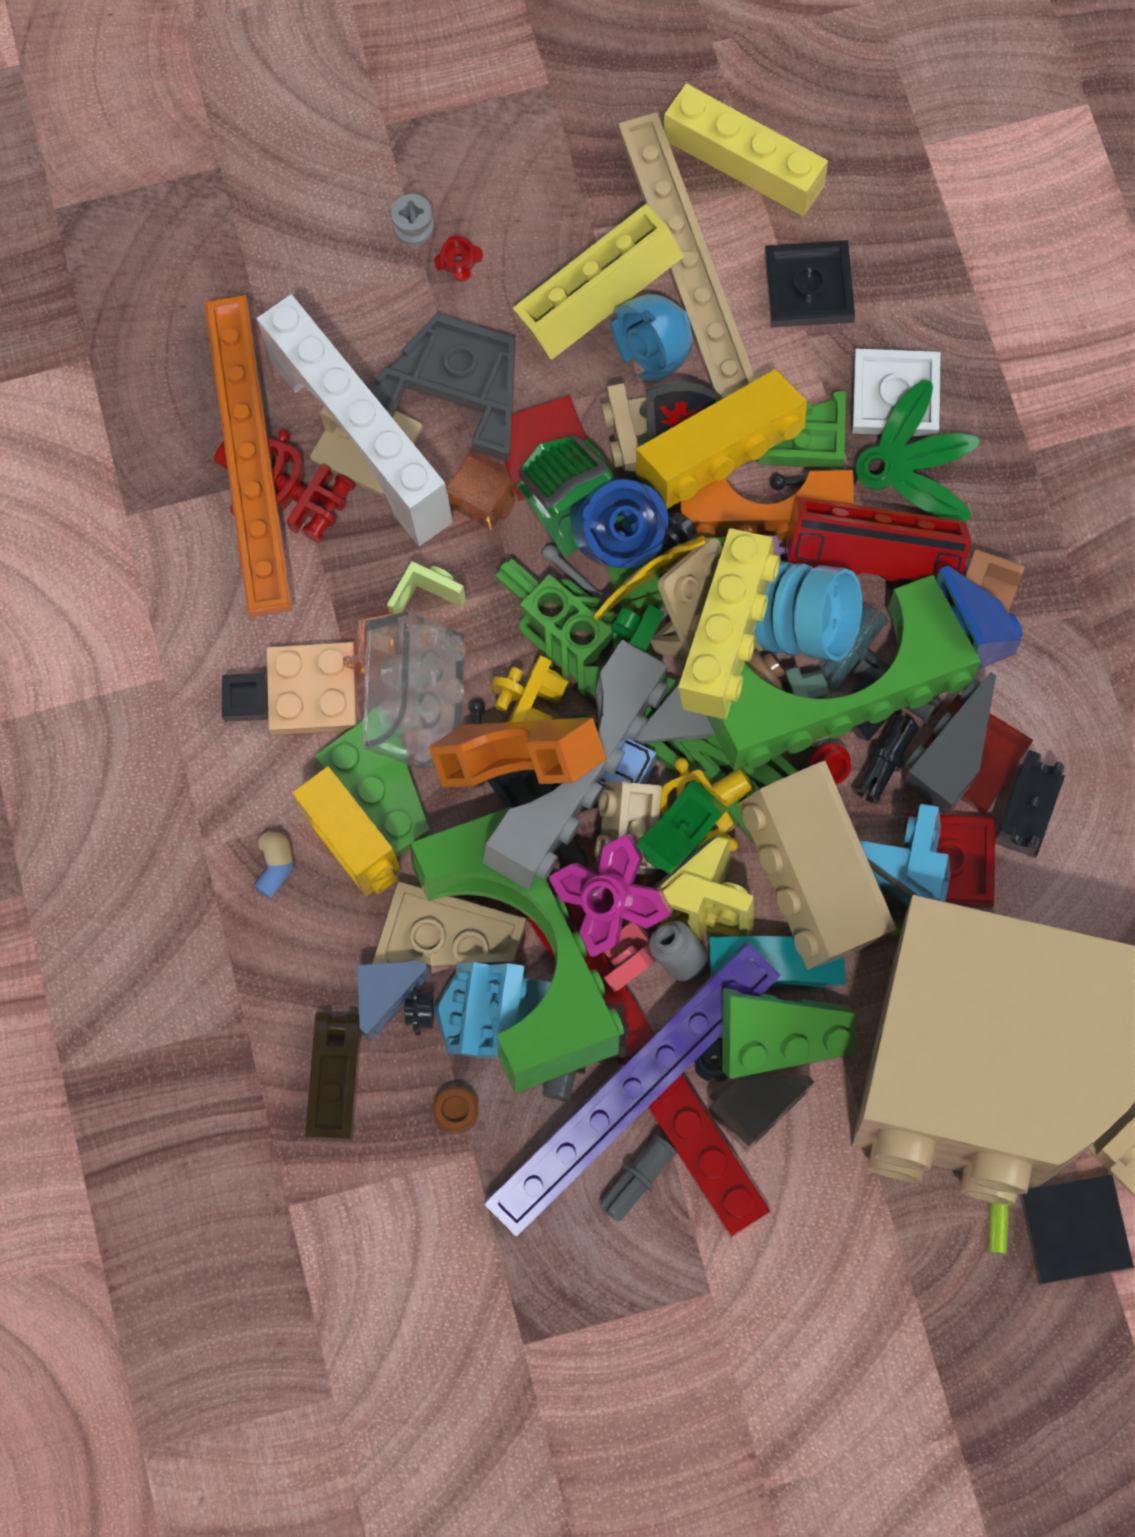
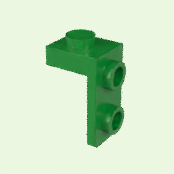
M693 779L664 816L635 845L643 852V856L649 864L671 874L699 846L728 810V807Z

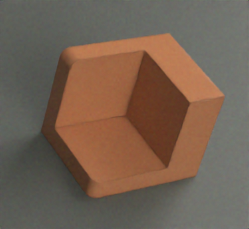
M975 549L965 577L1000 600L1008 613L1025 567Z

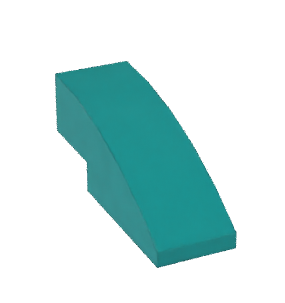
M709 937L710 977L747 941L781 975L767 990L846 986L844 958L807 970L803 958L795 948L794 937Z

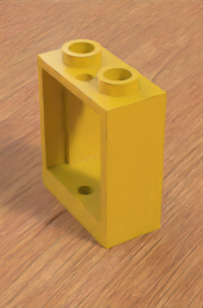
M329 766L292 792L304 818L366 897L373 891L376 894H380L396 882L398 878L396 874L401 871L393 848Z

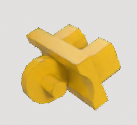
M540 655L536 664H533L524 686L519 684L524 672L515 667L511 668L507 678L493 677L490 688L499 694L495 708L506 712L511 700L516 701L508 722L552 720V716L532 708L536 696L557 705L569 682L557 672L549 669L551 660Z

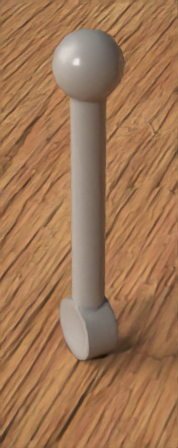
M547 545L542 551L544 559L556 563L590 596L604 601L610 597L607 592H599L559 556L556 546Z

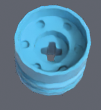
M780 561L775 582L769 583L766 595H768V605L765 617L762 622L757 621L755 628L756 640L761 648L771 653H786L793 656L803 653L811 658L839 661L845 658L854 646L862 618V592L860 582L855 573L847 568L821 565L812 568L803 563L792 564Z

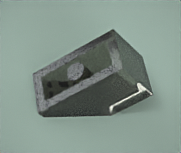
M753 1074L739 1077L734 1083L727 1078L709 1096L713 1101L709 1106V1114L748 1152L812 1089L814 1081L808 1075Z

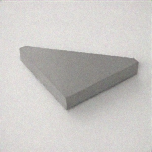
M678 684L648 720L634 742L640 745L670 740L679 742L707 739L710 736L716 735L706 715L683 710Z

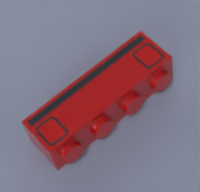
M795 496L785 546L788 562L794 564L803 563L812 568L820 565L847 568L853 571L855 575L867 573L879 575L888 581L899 582L903 579L918 581L934 575L935 579H937L939 570L946 566L963 575L972 540L966 521Z

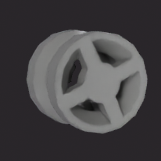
M410 193L402 195L392 205L391 218L395 236L401 243L407 246L423 245L430 240L434 233L433 213L431 205L425 197Z

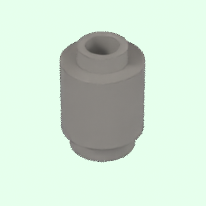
M669 921L654 931L649 942L650 952L672 978L691 982L704 974L708 965L707 950L686 924L680 921Z

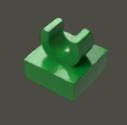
M649 604L640 617L633 611L622 608L610 630L622 637L629 638V644L645 652L665 612Z

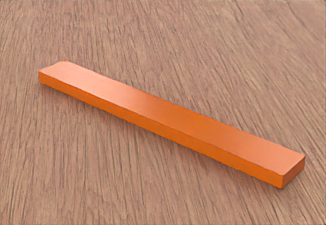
M246 295L206 301L205 309L247 611L250 618L293 611L248 299Z

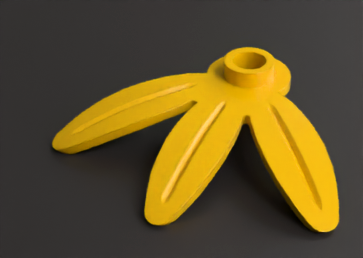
M700 536L677 545L641 567L628 577L624 584L605 601L593 619H601L635 589L661 573H667L693 549L705 545V536Z

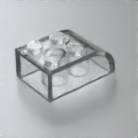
M409 611L367 621L363 749L420 769L434 765L428 747L462 725L465 656L463 634Z

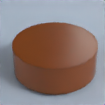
M457 1086L449 1087L441 1091L435 1098L433 1116L438 1126L445 1132L462 1134L469 1131L476 1124L479 1116V1106L476 1098L469 1090Z

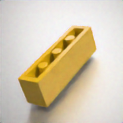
M774 369L636 448V476L643 484L651 487L659 494L666 509L680 501L689 500L698 490L716 480L725 479L734 469L750 460L761 458L770 448L782 441L795 438L805 429L807 400Z

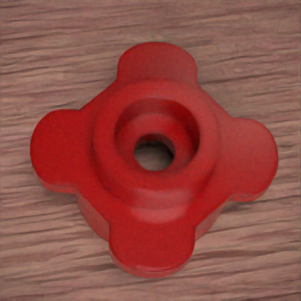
M451 236L443 244L441 254L435 256L434 265L437 270H446L453 274L457 281L463 282L471 277L470 271L473 266L482 261L483 252L480 247H473L472 243L466 238ZM461 256L462 260L456 261L455 257Z

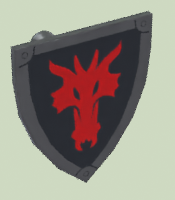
M689 382L669 383L647 389L646 402L641 405L639 412L643 418L648 420L649 441L720 401L723 397L705 386Z

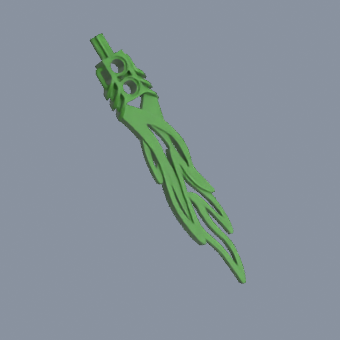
M513 559L509 562L506 561L500 567V571L495 575V578L522 601L520 603V631L546 654L547 659L553 660L562 668V676L568 680L569 674L578 682V692L583 697L587 695L596 700L595 691L603 667L592 666L593 663L612 644L614 652L621 640L627 643L630 640L610 630L618 613L608 611L601 619L594 620L593 617L605 603L604 600L589 597L573 581L569 579L557 581L550 574L539 583ZM550 603L556 604L562 609L557 616L547 617L541 614L539 610L544 605ZM528 625H529L533 630H535L542 638H544L545 641H543L536 633H534V632L528 627ZM583 631L591 634L594 639L587 645H577L571 640V637L575 633ZM647 648V650L645 651V653H647V654H649L650 656H652V654L650 653V651H649L648 648ZM666 674L663 682L668 684L669 687L659 704L660 706L680 683L677 680L668 678ZM650 706L643 715L647 718L646 723L654 714ZM710 736L707 739L675 742V740L668 741L688 761L689 772L703 770L707 773L713 784L726 777L719 766L733 772L716 736ZM662 741L643 744L644 747L656 752V760L659 763L680 774L675 768V761L681 757L669 749ZM780 754L773 756L767 762L768 765L764 764L752 769L748 768V766L743 767V771L755 789L744 796L745 799L760 788L798 771ZM738 800L728 806V809L735 818L738 827L755 845L750 831L747 830L743 823L742 812L738 805L740 801ZM887 904V907H888V909H889V911H890V914H891V916L893 917V916H894V911H893V909Z

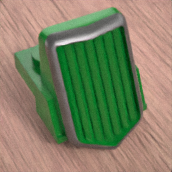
M568 436L539 444L519 469L521 481L515 486L536 519L541 522L561 556L565 558L579 549L571 532L570 510L572 506L597 486L611 479H616L601 453L588 439L582 441L576 436ZM616 516L617 522L614 525L622 521L624 516Z

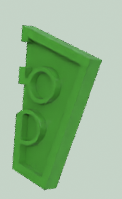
M386 704L315 755L317 761L324 769L327 766L330 767L391 845L397 859L410 850L411 842L431 834Z
M723 988L722 1071L729 1079L855 1054L856 1013L849 1006L804 999L798 1002L777 999L774 995L759 993V996L741 994L738 990Z

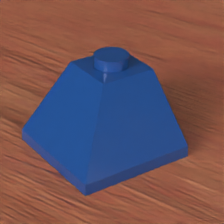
M951 567L941 568L936 581L981 660L978 670L1016 654L1021 642L1020 637L1023 636L1017 617L1013 613L1008 614L1000 600Z

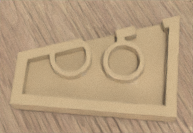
M398 881L372 964L422 961L428 967L457 966V964L469 962L488 965L515 964L527 919L450 896L428 901L422 888Z

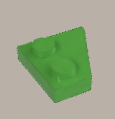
M846 391L835 392L831 400L815 406H811L810 402H807L805 429L795 438L784 440L770 448L758 459V465L843 469L845 460Z

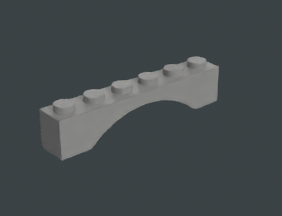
M621 640L601 670L595 691L598 708V734L607 760L574 783H562L552 792L531 803L509 809L486 843L482 864L527 890L531 889L538 877L543 880L548 877L558 859V856L553 853L561 842L567 845L570 843L581 823L577 816L583 807L591 810L603 790V786L599 782L606 772L610 775L616 772L625 756V751L621 750L627 739L635 741L647 721V718L643 716L649 705L657 708L666 694L669 685L663 681L668 668L667 664Z

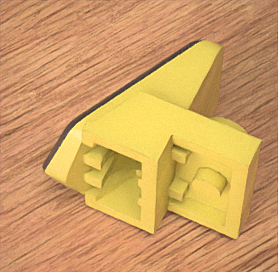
M721 836L708 839L671 874L665 876L653 887L662 890L673 913L671 916L652 925V927L658 928L669 921H680L689 927L700 942H702L706 931L722 937L752 936L754 931V896L748 894L746 889L737 884L724 883L730 867L729 839Z

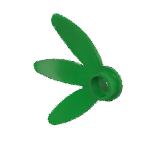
M922 380L908 390L894 407L884 428L880 447L869 448L860 455L856 463V474L860 482L869 489L882 490L892 485L905 499L932 515L968 522L971 513L956 495L941 484L913 472L914 470L929 469L955 461L976 449L980 444L979 438L975 435L950 433L931 436L908 446L905 445L922 422L932 396L933 384L928 380ZM876 460L885 463V470L879 475H873L869 471L870 464Z

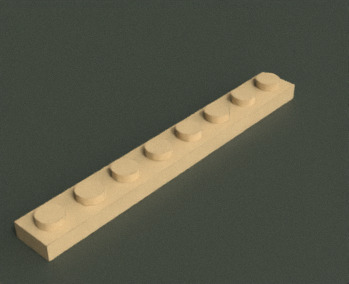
M658 112L618 123V132L644 204L647 203L669 227L684 255L680 261L668 270L682 308L690 318L692 336L711 388L725 398L755 381L756 378Z

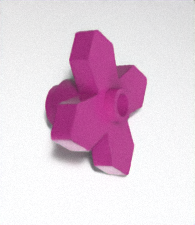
M631 834L621 836L603 846L599 872L575 862L550 876V882L562 902L581 905L586 913L579 934L589 955L592 957L619 944L623 918L647 929L671 916L673 913L661 889L633 884L643 855L636 847V842ZM607 889H609L612 892L614 902H611L607 898Z

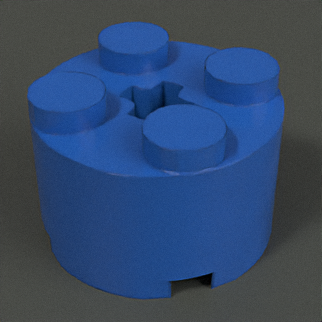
M611 479L597 486L588 495L577 501L570 510L571 532L577 547L588 559L604 566L632 568L648 562L660 551L664 543L663 539L666 528H668V512L659 494L651 487L629 479ZM616 516H624L625 521L620 524L621 531H615L614 524L617 522Z

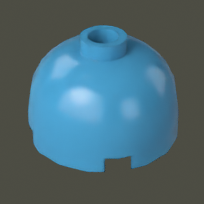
M645 294L627 301L614 310L613 313H617V319L611 322L614 344L627 364L633 357L645 370L637 374L639 377L654 383L663 380L683 365L692 349L691 322L683 308L665 296Z

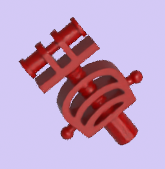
M282 429L277 433V441L268 438L272 467L274 458L278 457L274 469L272 468L276 492L278 491L276 495L279 513L282 512L292 501H296V506L286 520L289 529L297 534L309 516L312 520L307 527H303L301 532L310 540L320 543L328 526L333 527L336 522V518L331 514L334 509L338 511L344 510L346 507L344 500L348 493L353 491L356 486L348 478L337 475L335 477L336 482L331 490H326L333 476L330 467L325 464L321 465L309 486H304L302 483L305 470L301 455L295 447L286 444L290 439V434L287 430ZM223 441L215 453L214 462L228 470ZM289 461L294 464L290 478L286 476ZM320 501L326 505L324 508H321L316 503ZM232 503L231 506H230V512H231V514L234 515L233 503Z

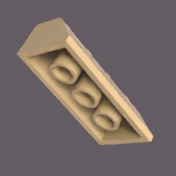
M826 761L814 764L767 785L738 804L742 812L743 823L747 830L750 831L758 850L760 864L768 874L777 896L778 907L785 915L794 937L795 948L803 958L807 970L850 956L897 930Z

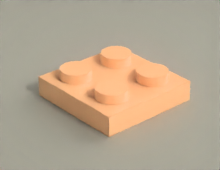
M353 642L267 647L268 727L271 735L349 731L357 725L356 660Z

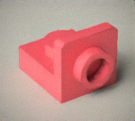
M630 922L621 929L619 944L604 951L615 966V969L604 978L614 992H617L656 961L649 949L650 937L640 925Z

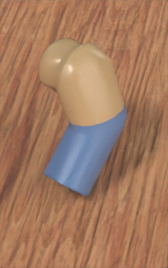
M267 831L261 835L258 841L259 849L264 852L267 868L254 884V888L267 898L272 899L292 872L294 861L290 842L286 836L280 832Z

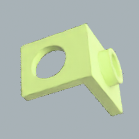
M411 561L387 604L392 620L398 621L417 586L455 605L463 607L466 601L464 586L453 581V576L439 567L431 566L428 569Z

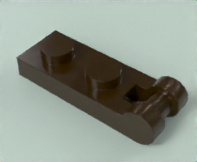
M316 1012L305 1137L307 1139L353 1141L360 1042L362 1038L359 1014H348L347 1018H333L331 1013ZM330 1035L345 1036L344 1047L329 1046Z

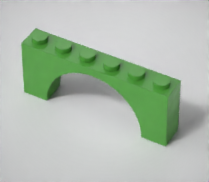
M934 575L893 590L888 613L896 634V659L880 679L857 693L832 699L796 696L768 684L744 663L741 672L743 676L741 694L737 702L732 701L727 720L706 715L733 771L746 766L751 769L760 767L775 755L789 751V753L800 752L808 748L813 741L827 736L830 738L841 737L856 725L867 721L878 723L887 719L894 711L907 706L912 709L919 708L930 702L934 696L948 691L951 694H956L967 689L975 679L981 660Z
M511 807L411 842L410 849L412 867L428 901L454 895H477L500 900L530 917L542 930L550 943L556 962V969L547 993L527 1017L511 1028L496 1034L497 1056L516 1094L617 1055L620 1035L624 1034V1029L615 1008L608 1010L602 998L605 995V989L599 973L596 969L591 971L588 969L584 957L587 956L586 948L579 932L571 933L565 921L568 919V911L565 902H562L557 894L553 895L548 885L550 874L545 880L538 877L531 889L527 890L482 864L486 843L508 810L511 809Z

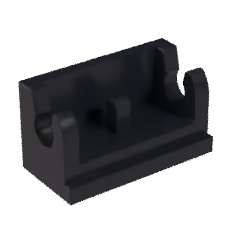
M1028 750L1021 764L998 829L995 844L1037 858L1065 778L1062 775L1065 766L1061 762H1056L1054 766L1043 764L1040 762V753Z

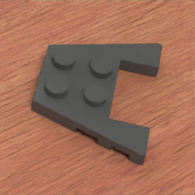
M436 313L402 349L403 354L390 368L385 367L375 378L376 383L369 390L392 418L405 389H411L483 412L484 415L472 440V451L509 462L511 456L515 337Z

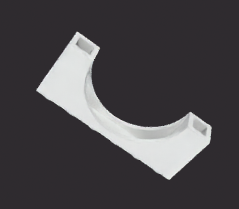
M292 294L256 319L272 365L295 393L305 387L333 416L374 474L391 506L393 515L415 543L420 547L452 524L453 519L445 482Z

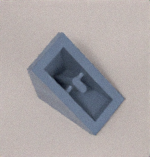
M422 961L357 965L359 1024L364 1037L372 1042L404 1007L405 998H412L413 987H418L419 990L431 977L426 964Z

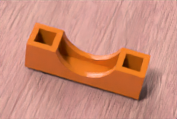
M853 470L809 471L805 483L797 493L784 501L773 504L751 502L737 494L731 488L726 478L719 481L716 480L698 490L689 500L680 501V513L689 518L696 527V538L700 536L727 537L729 528L760 535L777 536L780 540H786L795 496L855 505Z
M593 717L461 725L428 747L442 787L475 786L491 778L521 770H535L539 784L574 783L607 760Z

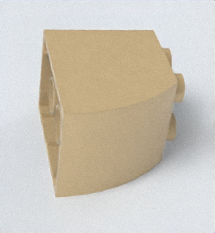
M912 895L896 941L852 1146L871 1150L867 1170L877 1175L904 1182L922 1183L925 1171H930L933 1165L962 1172L963 1176L959 1192L965 1196L994 1204L1015 1205L1017 1194H1027L1028 1189L1040 1187L1072 1164L1095 1140L1099 1139L1122 1117L1135 1102V946Z

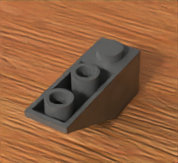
M992 672L988 674L982 683L976 679L972 681L959 699L964 703L955 716L947 712L932 731L937 738L927 749L920 745L905 764L909 772L904 784L933 806L939 807V810L946 816L972 786L980 770L996 675Z

